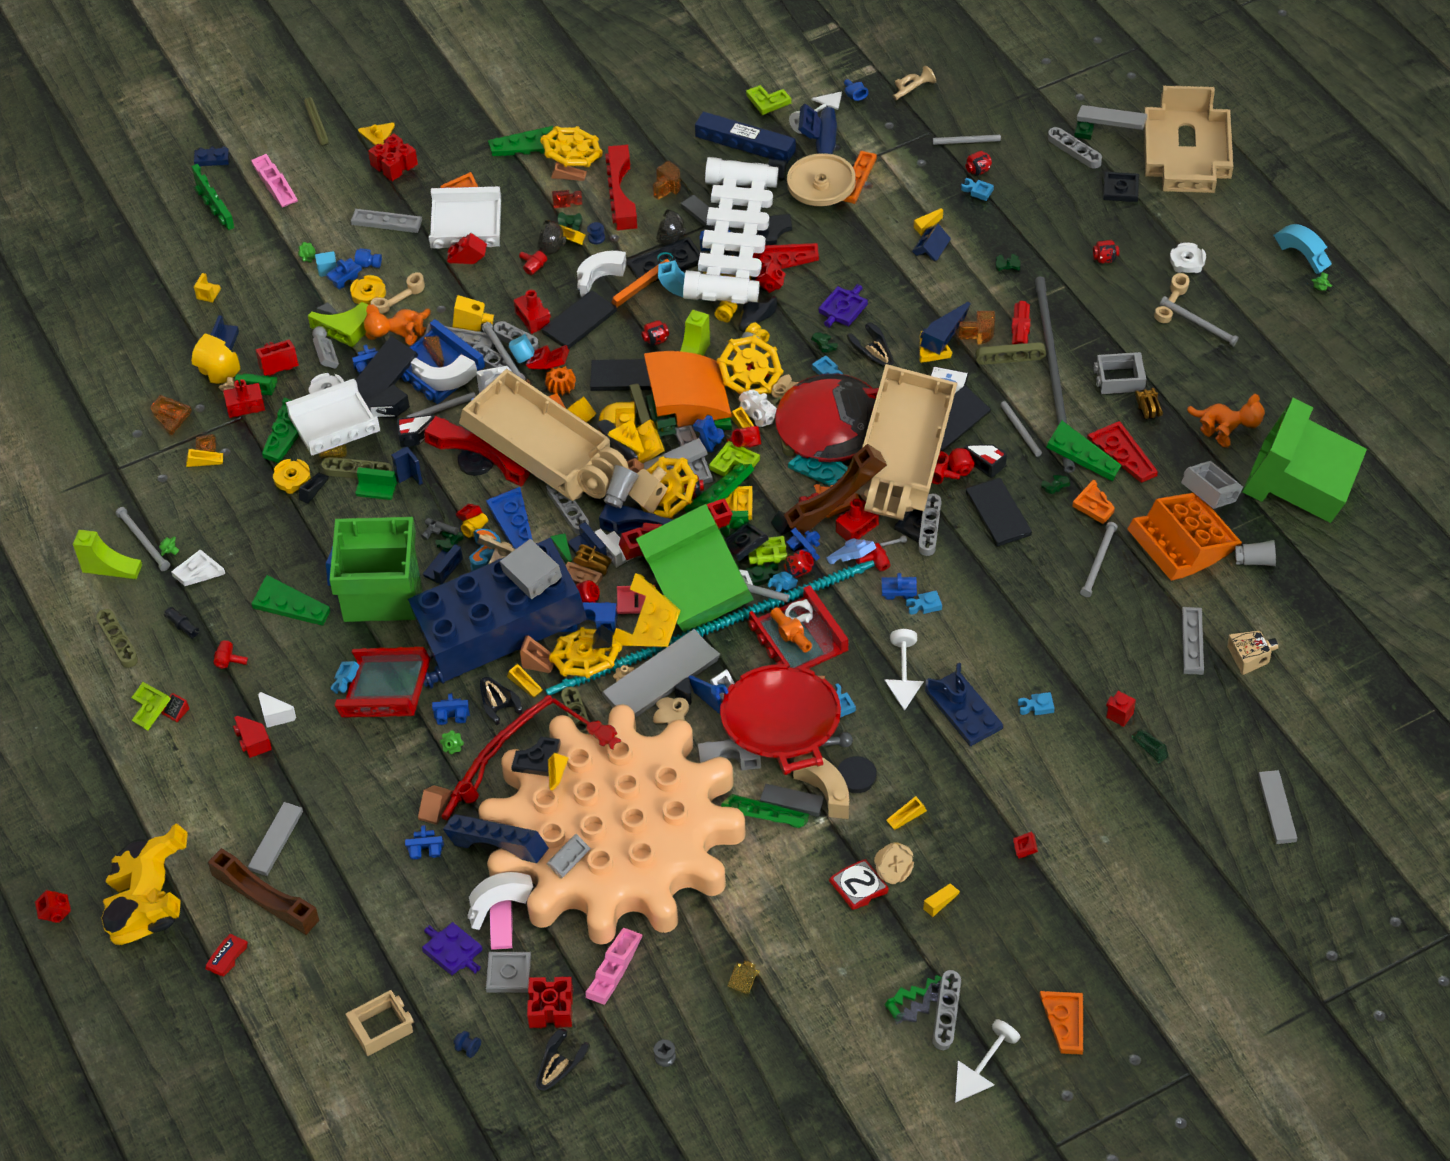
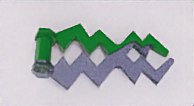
M935 975V980L927 978L925 989L911 986L909 992L901 987L894 998L892 997L884 1004L885 1008L892 1014L896 1025L903 1020L916 1022L917 1011L929 1014L930 1001L937 1002L941 976ZM932 987L938 988V993L932 992ZM916 994L923 997L922 1004L914 1002ZM903 997L913 1000L911 1001L910 1010L904 1007V1013H900L895 1005L897 1003L902 1006Z

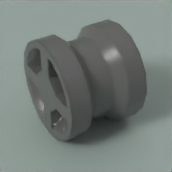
M660 1040L654 1046V1059L659 1066H671L676 1060L675 1046L669 1040Z

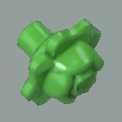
M303 242L299 246L298 255L302 257L303 262L307 261L310 263L312 259H315L316 251L311 243Z
M1321 272L1320 277L1311 280L1314 283V288L1326 291L1327 287H1332L1327 280V273Z
M175 536L171 539L168 537L163 539L161 545H159V548L162 550L161 556L166 553L174 555L178 553L179 549L175 547Z
M451 730L449 733L442 734L443 739L440 740V744L443 746L444 752L448 751L452 755L462 750L461 746L464 745V742L461 739L460 733L455 734V731Z

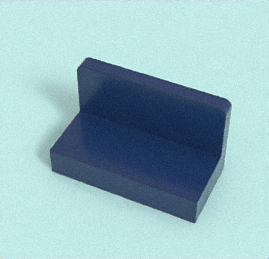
M936 224L925 230L912 252L916 256L926 252L933 261H937L951 238L939 224Z
M218 315L211 336L225 341V346L232 351L239 328L238 326L224 325L223 317Z
M408 447L391 455L396 480L399 483L410 477H413L419 485L423 483L419 460Z
M586 522L580 524V535L568 541L571 549L576 553L581 544L591 548L596 546L595 551L607 556L606 545Z
M454 545L449 552L442 550L424 571V577L443 584L463 560L461 547Z

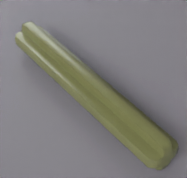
M305 98V106L319 143L321 145L328 144V137L313 98Z

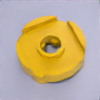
M366 275L363 276L364 279H356L351 284L352 300L357 304L363 302L369 305L372 299L384 298L386 295L385 284L377 276Z
M291 459L281 461L274 468L273 479L275 485L288 494L295 493L299 490L300 486L311 479L309 466L300 459H297V461H291Z

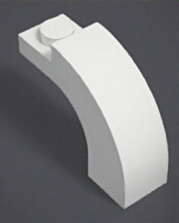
M604 251L594 254L583 261L577 270V288L580 290L581 297L590 291L593 282L599 277L605 275L623 277L627 265L626 252Z
M462 354L452 364L440 368L429 366L417 358L411 361L413 374L437 391L459 388L472 380L477 372L475 361Z
M505 872L493 875L478 884L469 896L471 908L468 912V919H470L471 928L480 930L488 910L500 901L512 900L526 904L533 888L531 876L518 872Z

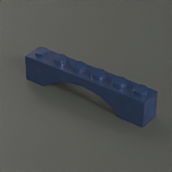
M608 504L605 505L599 516L600 528L608 532L615 531L616 534L625 533L636 528H643V523L664 525L673 520L624 505L619 509Z
M454 814L443 828L455 846L469 848L473 843H489L507 850L523 861L538 863L549 849L538 831Z

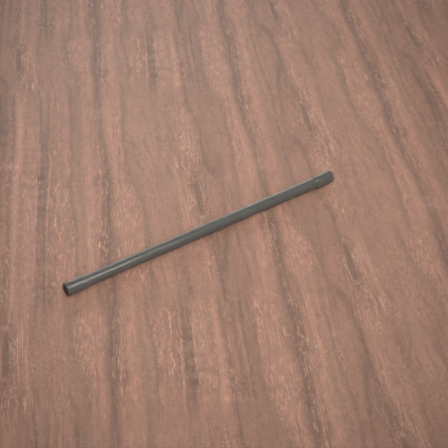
M1037 277L1034 282L1039 301L1057 422L1059 425L1062 420L1067 424L1046 295L1045 278ZM1062 456L1064 471L1067 473L1073 472L1075 470V463Z

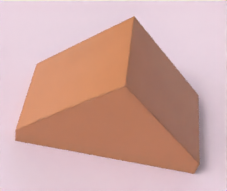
M529 635L525 636L520 650L522 668L550 673L554 663L549 661L551 652Z
M435 785L425 789L418 819L437 825L453 791Z

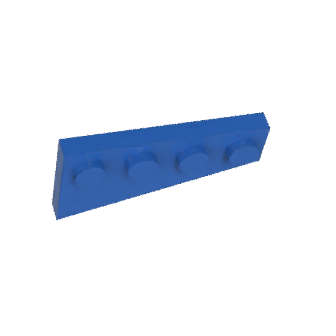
M520 487L486 500L489 510L508 542L513 546L512 548L517 549L529 539L533 540Z

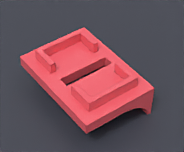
M617 586V614L640 613L646 596L630 590L631 586ZM635 595H638V607H635Z

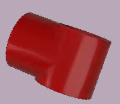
M759 426L735 429L732 432L731 438L727 439V442H732L735 447L744 448L762 445Z
M939 452L932 479L933 484L942 483L944 477L960 479L959 473L948 470L949 456L945 452Z

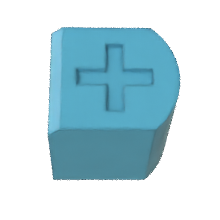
M334 251L315 254L320 277L326 276L327 273L337 267Z
M526 334L509 343V349L518 363H522L534 356L535 350Z

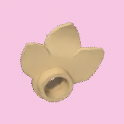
M790 375L782 376L773 386L771 394L775 399L783 397L791 387L799 382H792Z
M670 697L658 700L656 706L659 709L653 716V723H668L669 725L674 720H685L684 716L689 710L687 700L684 698L672 699Z

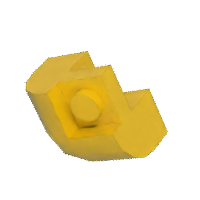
M205 333L195 345L192 353V365L197 366L202 374L208 375L210 383H225L228 377H235L241 369L236 352H231L225 346V341Z
M616 402L607 405L602 409L599 421L608 420L616 427H619L632 420L636 427L635 402Z

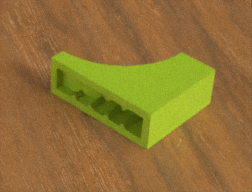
M361 302L349 311L333 315L319 314L312 311L308 315L310 328L324 327L327 331V336L354 347L366 333L364 320L367 316L366 308L368 305Z
M692 310L685 321V333L681 351L704 356L710 346L709 314Z
M78 530L73 546L82 573L137 579L142 567L141 560L124 556L112 550L101 540L95 531Z

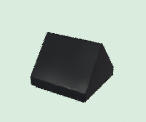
M778 511L771 521V524L780 535L793 530L790 528L784 516L785 513L782 511Z
M602 624L593 635V649L612 647L613 632Z
M686 677L675 686V698H684L691 705L690 679Z

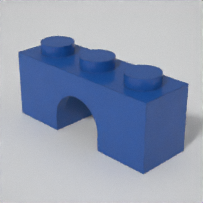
M582 602L587 620L594 621L596 629L602 624L615 633L618 617L616 603ZM580 623L560 632H575L578 630Z

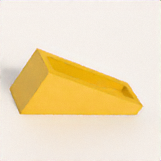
M938 209L914 220V229L920 236L923 235L927 228L934 226L943 218V209Z
M554 223L551 230L552 234L581 245L585 238V234Z
M742 406L732 411V417L730 418L739 429L754 426Z
M188 449L186 467L223 464V453Z
M519 664L509 670L507 678L534 698L542 692L543 689Z
M554 753L548 759L549 790L553 791L560 784L568 757Z
M915 796L890 816L887 822L896 830L927 810Z
M949 884L925 899L923 909L934 917L960 891Z

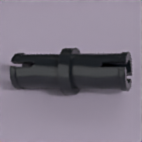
M169 607L165 611L166 614L164 616L173 622L178 630H182L190 638L198 635L199 628L194 626L187 616L181 615L174 607Z

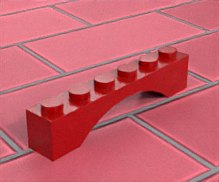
M628 145L608 146V153L605 154L606 164H610L606 166L607 176L611 175V177H608V185L612 187V189H609L610 199L614 200L610 201L611 212L615 211V213H612L613 224L616 223L617 230L637 229L635 203L630 201L620 188L623 177L630 170Z
M435 416L425 430V443L440 450L464 449L481 454L500 469L506 480L521 487L531 474V472L474 433L464 429L462 426L450 423L446 419Z
M725 498L707 504L719 528L729 525L733 513ZM658 527L636 528L621 534L619 546L626 560L643 555L636 538Z

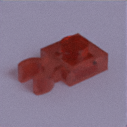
M569 190L552 191L554 208L571 207V203L575 205L582 204L581 191L569 193Z

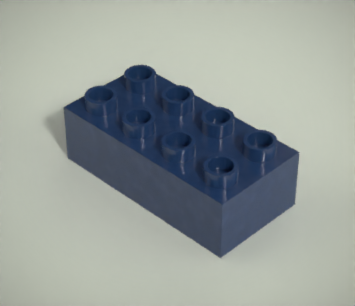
M551 537L536 544L559 565L562 577L532 600L503 573L500 564L502 559H498L495 562L408 599L420 632L443 675L444 681L521 649L527 635L537 642L587 620L580 593Z

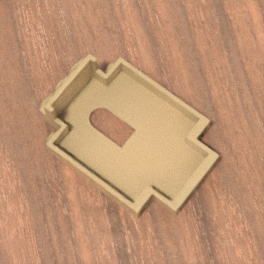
M1163 86L1160 108L1145 107L1144 113L1147 114V120L1144 125L1145 176L1162 177L1163 191L1215 193L1217 178H1232L1233 152L1230 109H1213L1215 87ZM1181 126H1190L1194 129L1195 147L1179 146L1178 129Z

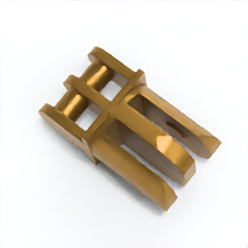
M1154 388L1148 391L1143 389L1142 392L1135 391L1139 404L1138 408L1142 409L1145 419H1148L1149 416L1150 418H1155L1156 414L1158 417L1163 415L1157 399L1158 392L1156 393Z
M581 544L573 559L574 563L606 575L612 558L595 551L596 546L591 548Z

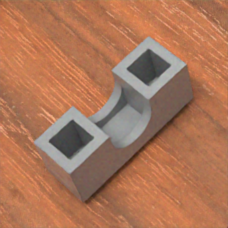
M727 739L698 744L700 763L715 757L736 759L740 763L741 770L761 768V756L743 749L733 740Z

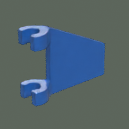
M690 675V684L694 693L720 714L722 703L719 694L728 693L724 684L712 685Z

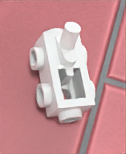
M754 389L743 392L739 396L740 407L742 406L748 417L755 420L754 424L759 427L773 424L777 408L766 400L767 395L765 393L760 395Z

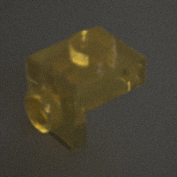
M746 960L743 963L736 962L728 987L749 994L755 976L760 973V970L756 969V964Z

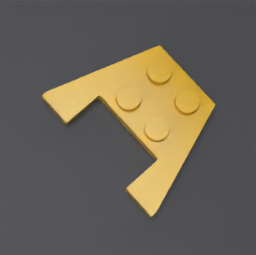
M635 573L630 590L646 596L633 634L616 628L613 637L622 646L668 647L681 610L666 596L657 591L655 586L646 581L644 576Z

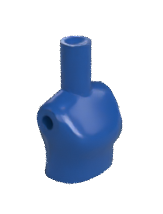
M849 79L844 81V84L847 86L845 87V93L849 98L859 101L868 96V89L864 87L862 82L853 83Z

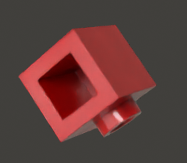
M1118 691L1114 697L1111 696L1107 701L1106 707H1108L1106 718L1124 727L1134 714L1136 699Z

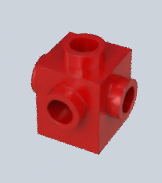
M770 261L761 266V273L756 277L755 281H759L760 285L771 293L783 286L785 273Z
M46 890L35 901L38 919L60 923L71 912L67 894Z

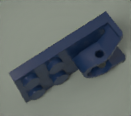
M959 662L956 664V671L940 680L927 679L925 692L967 744L972 746L1002 730L1003 723L960 673L961 663Z

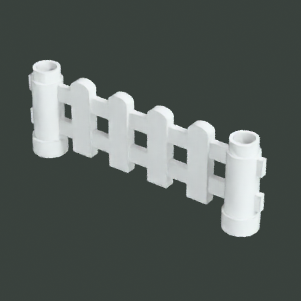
M708 157L705 184L713 185L711 203H719V208L709 207L707 225L715 226V230L704 231L702 248H709L711 252L710 254L700 253L698 271L686 270L683 299L698 300L700 298L702 300L729 301L740 304L758 302L760 282L750 280L749 276L757 277L761 273V260L753 258V253H762L765 250V237L757 235V230L763 231L769 226V215L761 212V208L771 207L773 193L770 190H764V188L777 187L778 167H770L768 164L726 161L722 160V158ZM736 186H745V187H751V188H741V187H736ZM733 205L748 206L747 211L732 209ZM729 227L742 228L744 231L743 233L728 232ZM724 251H739L740 254L739 257L724 255ZM720 273L736 275V277L721 276Z

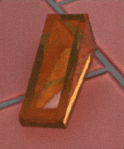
M439 336L424 337L423 345L439 368L443 367L444 358Z

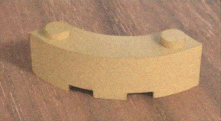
M811 753L796 756L794 762L813 757ZM823 758V766L817 767L815 765L793 771V779L807 782L815 788L818 787L823 792L828 805V817L849 819L848 788L843 776L833 764Z

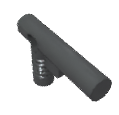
M427 518L425 524L428 527L421 537L424 540H428L432 533L439 534L441 531L457 535L459 529Z

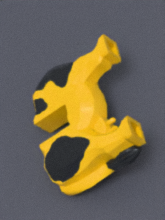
M178 824L173 825L164 836L152 839H136L130 842L112 859V870L106 878V883L118 892L129 889L103 900L105 907L101 917L103 927L110 934V940L115 945L127 944L150 934L166 930L175 922V918L179 917L181 900L171 892L165 895V892L161 891L165 881V858L175 853L178 849L186 848L188 832Z

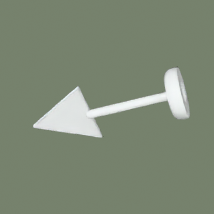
M842 92L812 98L813 101L822 104L815 111L818 113L826 106L838 110ZM795 111L790 115L789 122L795 132L802 134L798 130L800 111Z
M898 629L890 634V641L893 645L901 647L902 680L885 679L884 681L905 711L924 681L907 680L906 647H910L917 642V633L909 629Z
M998 1019L995 1020L992 1028L999 1037L975 1071L958 1061L955 1103L994 1086L993 1083L979 1074L1003 1040L1015 1044L1020 1039L1019 1033L1009 1024Z

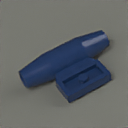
M803 104L800 107L798 130L810 139H816L817 154L833 155L837 136L835 110L832 107H825L822 109L819 117L815 110L807 104Z

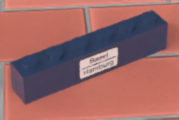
M703 112L695 123V137L762 157L787 160V164L796 151V138L707 112Z

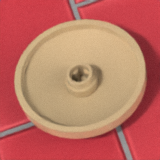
M813 154L801 158L791 166L787 174V186L791 195L798 201L812 206H829L839 203L853 192L856 184V175L852 165L847 160L832 154Z

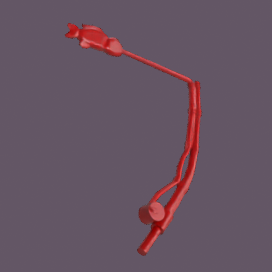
M547 695L537 704L524 711L521 716L504 730H501L485 746L473 761L462 781H459L451 794V800L441 817L444 820H448L456 805L462 799L465 803L476 801L479 796L477 789L482 781L488 760L497 753L512 734L552 703L587 725V732L599 740L600 746L609 744L610 749L614 750L615 744L620 743L621 739L615 737L618 733L612 725H602L598 720L589 722L558 700L552 698L551 695ZM480 767L478 779L473 786L471 781Z

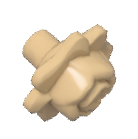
M228 377L227 383L219 386L220 391L235 388L234 378Z
M623 665L621 668H616L613 678L616 679V682L632 672L634 667Z

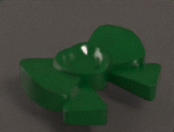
M560 212L558 224L565 227L572 225L573 230L580 231L582 216L580 213L566 215Z
M1002 254L996 257L997 271L1003 269L1020 270L1021 262L1019 256L1012 254L1011 259L1007 258V260L1004 259Z
M819 332L812 335L811 340L819 345L821 352L836 351L838 343L828 344V340L831 339L830 335Z
M1053 475L1054 481L1052 483L1045 480L1041 483V488H1044L1045 492L1053 494L1055 491L1060 492V488L1070 486L1069 478L1061 475Z
M442 532V537H445L446 540H435L437 547H441L443 551L449 552L464 537L461 532H458L457 535Z

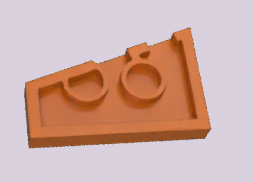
M1040 991L1039 996L1060 1053L1083 1055V993Z

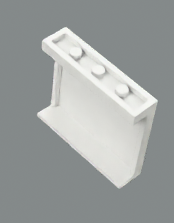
M500 187L431 188L432 214L431 233L429 236L431 248H449L470 233L486 242V247L500 246Z
M355 379L286 402L289 418L311 456L380 431L378 417L372 415L358 392Z

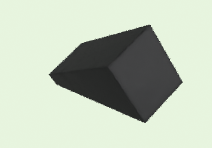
M319 472L300 486L299 500L309 504L327 482L329 476Z

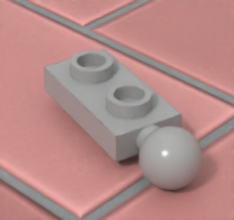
M318 326L314 328L312 334L319 361L325 367L336 369L339 362L332 341L326 338V329Z

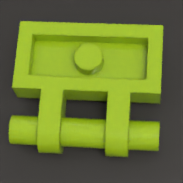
M784 536L770 537L769 540L748 554L749 563L763 565L766 562L780 563V561L785 560L787 553Z

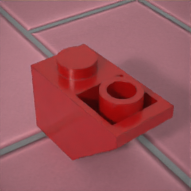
M470 233L466 237H462L458 243L449 247L447 262L475 264L485 256L487 243Z
M240 716L234 717L236 725L233 726L237 737L241 736L242 740L239 741L243 752L247 751L249 758L272 750L269 737L262 723Z

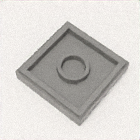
M489 952L486 992L528 993L531 952Z

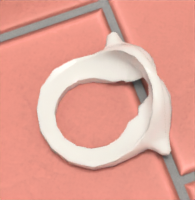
M807 599L791 603L785 612L787 617H790L789 612L793 607L800 606L808 609L810 613L802 614L796 618L800 622L806 623L812 620L813 608Z

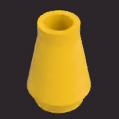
M481 513L478 516L463 521L461 525L462 533L468 538L474 537V531L482 529L488 523L487 516Z

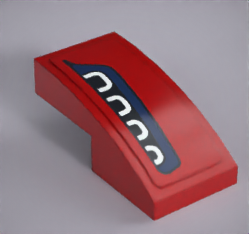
M229 934L209 959L206 969L224 977L235 966V959L247 949L248 941Z

